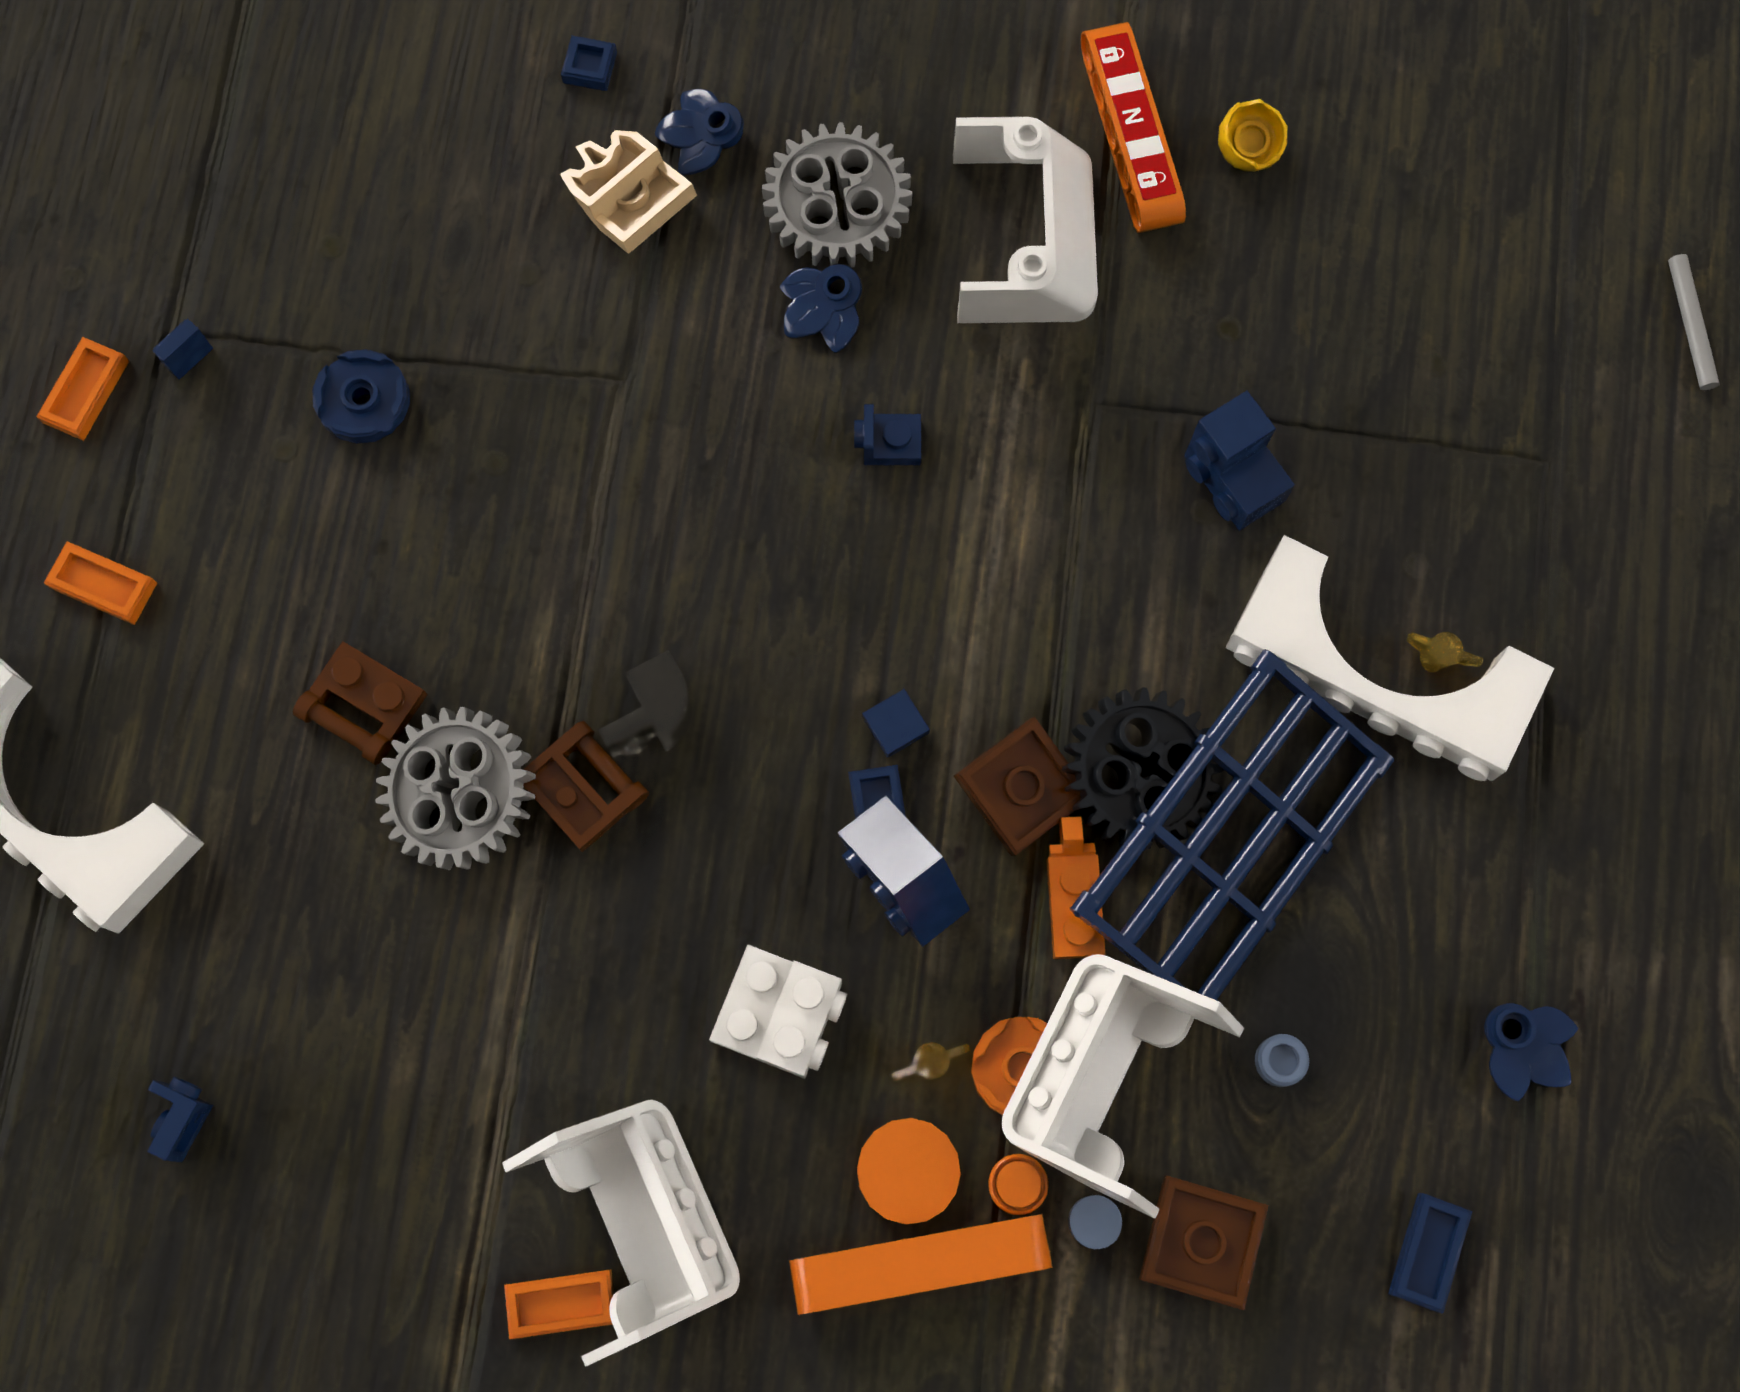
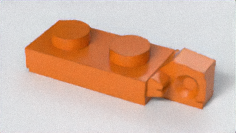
M1062 817L1061 822H1059L1060 844L1049 846V857L1046 860L1053 959L1086 958L1096 954L1106 955L1104 937L1090 925L1076 917L1070 910V907L1082 891L1088 892L1100 876L1098 855H1096L1095 843H1083L1082 817ZM1101 907L1097 914L1103 918Z

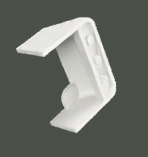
M1033 117L956 118L953 164H1043L1046 246L1022 247L1011 256L1008 264V281L960 282L957 323L1077 322L1086 319L1093 312L1098 296L1092 162L1089 155L1057 131Z
M1100 954L1088 956L1081 960L1074 968L1003 1113V1132L1011 1143L1086 1186L1155 1219L1160 1209L1132 1188L1118 1182L1124 1167L1123 1152L1115 1141L1098 1131L1141 1041L1160 1048L1175 1046L1186 1037L1194 1019L1238 1037L1241 1036L1244 1027L1219 1001L1108 956Z
M646 1100L556 1131L502 1162L507 1173L544 1159L552 1179L563 1190L578 1192L590 1187L630 1285L617 1291L613 1295L609 1306L611 1322L618 1339L581 1356L585 1367L705 1310L736 1293L740 1282L737 1264L674 1118L662 1103L655 1100Z

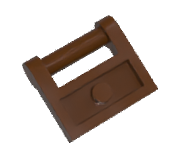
M342 641L310 689L304 692L297 700L293 708V715L305 723L315 722L361 750L364 759L374 765H378L393 747L391 742L399 738L428 694L422 688ZM333 694L383 725L373 735L324 704Z
M584 720L571 727L523 769L536 775L535 779L524 783L523 787L535 794L537 803L581 852H584L628 812L633 811L642 804L650 793L640 781L634 783L593 738L595 731ZM578 750L619 796L607 804L566 759L572 752Z

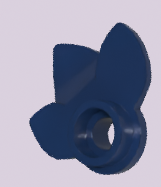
M699 88L683 92L680 98L682 109L672 111L664 116L655 130V136L661 142L681 149L678 172L683 176L697 174L715 165L722 149H727L737 144L743 134L744 121L739 110L730 103H719L713 92ZM725 120L722 126L715 128L720 121Z
M835 264L825 268L823 271L805 267L795 270L788 275L780 285L783 293L793 300L784 315L785 335L788 338H802L821 331L827 345L834 353L844 349L854 337L859 326V317L855 304L860 299L862 283L858 274L849 266ZM836 280L845 281V288L840 294H832L830 292V286Z
M1514 1003L1499 1005L1488 1014L1484 1029L1486 1038L1493 1047L1489 1060V1070L1494 1082L1507 1097L1514 1101H1519L1525 1095L1530 1081L1545 1087H1566L1571 1084L1569 1063L1560 1045L1568 1041L1578 1031L1577 1025L1569 1016L1554 1007L1545 1006L1529 1011L1525 1007ZM1506 1020L1513 1022L1517 1028V1034L1514 1039H1509L1503 1034L1502 1025Z

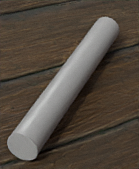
M1686 254L1671 257L1668 263L1700 390H1710L1719 386L1720 383L1688 256Z

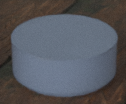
M1277 1034L1267 1038L1259 1045L1255 1054V1066L1260 1077L1268 1084L1276 1087H1287L1298 1083L1306 1075L1309 1068V1054L1304 1044L1296 1037L1288 1034Z
M1091 1195L1081 1198L1073 1205L1068 1217V1226L1071 1235L1080 1245L1090 1249H1102L1113 1244L1119 1237L1122 1229V1217L1118 1207L1110 1199L1100 1195Z

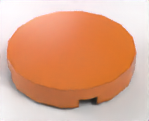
M1014 1017L997 1022L982 1035L973 1052L971 1074L976 1091L990 1109L1002 1116L1047 1025L1046 1022L1039 1018Z
M914 1118L893 1120L875 1130L862 1147L857 1165L859 1188L869 1206L885 1219L906 1225L927 1222L943 1212L956 1195L961 1175L958 1153L948 1136L932 1123Z

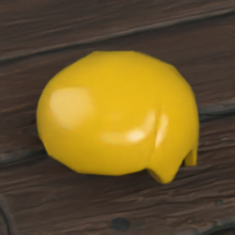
M1261 99L1242 103L1237 102L1227 112L1219 125L1218 146L1224 159L1234 168L1251 172L1263 170L1279 161L1280 156L1284 153L1287 146L1288 126L1280 112Z

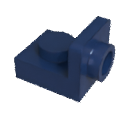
M864 404V420L854 421V448L864 449V465H921V414H874V404Z
M174 1076L170 1083L153 1080L148 1090L173 1102L170 1110L167 1109L162 1112L154 1123L150 1135L154 1140L147 1152L165 1161L183 1162L213 1105L198 1098L202 1091L201 1088Z

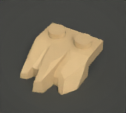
M614 130L611 134V145L607 149L592 141L576 146L585 162L584 168L581 170L570 168L560 174L568 189L591 221L628 254L697 196L693 184L663 161L659 149L638 132Z

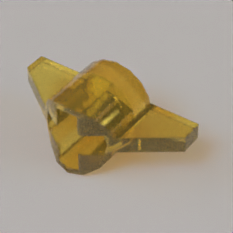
M1414 632L1408 634L1407 642L1420 652V662L1427 671H1440L1454 664L1479 667L1483 663L1484 658L1463 651L1462 642L1453 633L1442 632L1430 638Z
M933 1042L925 1043L915 1053L913 1065L893 1073L892 1077L894 1082L917 1073L924 1080H938L947 1072L950 1059L971 1050L968 1043L947 1051L940 1044Z

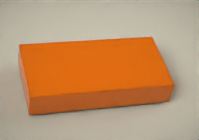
M82 337L36 417L43 424L84 441L129 363L128 358L118 351Z
M67 541L46 577L44 584L50 589L135 625L157 582L149 576Z
M611 1269L504 1285L509 1339L613 1325L609 1313L610 1301L614 1295Z

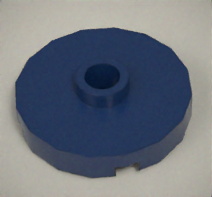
M367 349L347 351L337 356L339 360L333 362L330 366L326 364L318 373L312 389L313 407L324 427L337 438L356 444L375 442L392 434L404 421L410 405L409 385L400 368L386 355ZM370 395L367 403L362 405L356 404L360 396Z

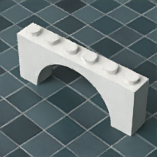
M1284 535L1265 568L1225 648L1234 652V657L1251 667L1264 649L1271 651L1291 671L1320 696L1324 697L1339 712L1349 713L1352 711L1368 719V725L1374 730L1390 736L1398 734L1414 742L1413 747L1418 752L1432 758H1440L1442 756L1458 764V770L1472 779L1478 781H1486L1488 779L1493 781L1506 772L1554 668L1508 646L1494 658L1489 669L1480 680L1453 693L1438 696H1412L1380 687L1356 672L1343 659L1331 642L1325 629L1320 608V583L1328 556Z
M0 658V834L8 840L2 847L22 865L27 866L30 862L43 873L37 880L53 895L62 899L66 894L78 906L73 911V914L87 927L95 932L102 927L119 934L204 843L169 811L155 803L150 804L143 812L123 825L89 836L65 837L41 832L29 823L19 812L8 793L2 769V751L9 722L16 708L32 689V686Z

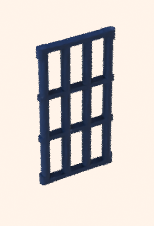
M1266 649L1260 653L1251 665V674L1205 735L1200 734L1195 740V749L1147 813L1142 812L1136 819L1138 825L1088 892L1083 890L1070 907L1071 912L1076 917L1094 928L1145 972L1184 987L1174 978V975L1229 901L1250 920L1197 992L1218 1001L1217 999L1264 934L1272 932L1276 926L1274 920L1321 855L1329 853L1333 847L1332 840L1377 778H1383L1394 762V758L1387 751L1374 743L1291 671L1281 659ZM1274 676L1295 695L1242 766L1224 751L1221 746ZM1311 708L1328 722L1331 727L1280 797H1278L1258 778ZM1347 739L1366 755L1367 759L1315 829L1295 809ZM1213 760L1231 775L1233 779L1186 843L1183 844L1162 825L1209 762ZM1250 792L1270 810L1223 875L1220 876L1200 857L1246 794ZM1287 823L1307 841L1261 905L1257 907L1237 889L1284 824ZM1154 838L1175 857L1120 932H1118L1097 913ZM1190 870H1192L1213 888L1160 961L1156 963L1135 945Z

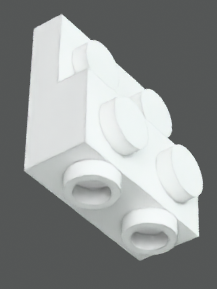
M747 945L709 1040L805 1079L809 1068L816 1071L819 1070L829 1044L828 1041L821 1039L828 1020L837 1023L848 994L839 991L842 985L841 978L795 960L792 962Z

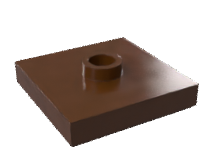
M1035 716L1028 719L953 775L1011 856H1016L1061 821L1062 817L1070 815L1074 811L1072 809L1073 805L1081 799L1079 792H1065L1064 788L1076 781L1075 775L1062 771V766L1069 763Z
M1164 1176L1157 1207L1160 1210L1153 1220L1139 1280L1245 1310L1269 1205L1171 1176Z

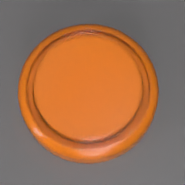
M1025 1154L1008 1155L999 1160L992 1168L988 1180L989 1193L993 1202L1004 1212L1013 1215L1029 1214L1039 1208L1044 1202L1048 1192V1177L1044 1168L1036 1159Z

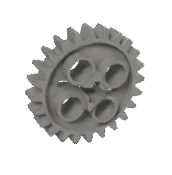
M843 122L838 123L835 134H829L824 124L819 125V136L814 138L807 130H801L802 143L799 145L787 139L786 152L788 155L775 152L773 158L776 168L768 167L765 170L767 184L762 185L763 199L767 201L763 202L765 217H771L769 219L771 233L781 232L780 245L782 247L789 246L795 242V257L798 259L807 251L812 252V265L814 266L821 261L823 256L829 257L830 265L838 264L839 257H846L851 268L855 267L856 255L860 253L869 262L873 261V247L876 246L887 252L889 250L888 236L899 239L901 237L900 223H908L909 209L907 207L912 206V191L908 190L911 186V176L908 173H903L904 158L892 159L894 157V145L892 143L878 148L879 133L877 132L872 134L867 140L863 139L862 126L860 125L854 129L851 135L845 134ZM827 161H833L840 198L844 200V216L849 227L848 230H842L839 224L834 192L831 191L830 173L826 165ZM851 167H859L864 171L858 174H851L846 170ZM806 176H815L819 178V180L813 183H806L801 181V179ZM860 208H870L874 212L869 215H860L855 211ZM817 216H823L829 219V221L824 224H814L810 222L812 218Z
M460 707L456 716L455 712L447 708H441L439 721L435 717L424 714L422 715V730L410 725L405 727L410 739L406 744L397 740L391 742L394 749L399 753L396 759L382 758L381 762L390 768L391 772L390 776L376 778V782L388 787V793L379 796L375 801L378 804L388 806L390 810L379 820L383 824L396 825L388 838L399 843L405 842L401 852L413 857L418 855V862L421 864L432 866L436 862L437 868L451 870L455 863L456 867L467 870L471 867L472 857L477 862L487 864L489 863V847L504 853L506 846L502 837L505 834L517 838L521 835L513 825L515 818H530V815L520 806L522 801L535 799V794L524 790L523 784L535 779L536 775L521 769V766L531 759V755L522 750L515 751L522 741L521 737L512 733L506 735L509 725L499 720L492 722V716L485 712L479 711L474 715V711ZM451 746H453V748H452V750H451V752H450V755H449V748H450ZM481 749V763L476 769L471 770V758L477 750ZM434 758L436 763L435 770L426 779L424 774L425 767ZM486 797L487 810L477 820L475 815L476 806L481 799ZM439 806L440 819L431 828L429 817L431 812ZM462 822V829L458 832L457 830Z

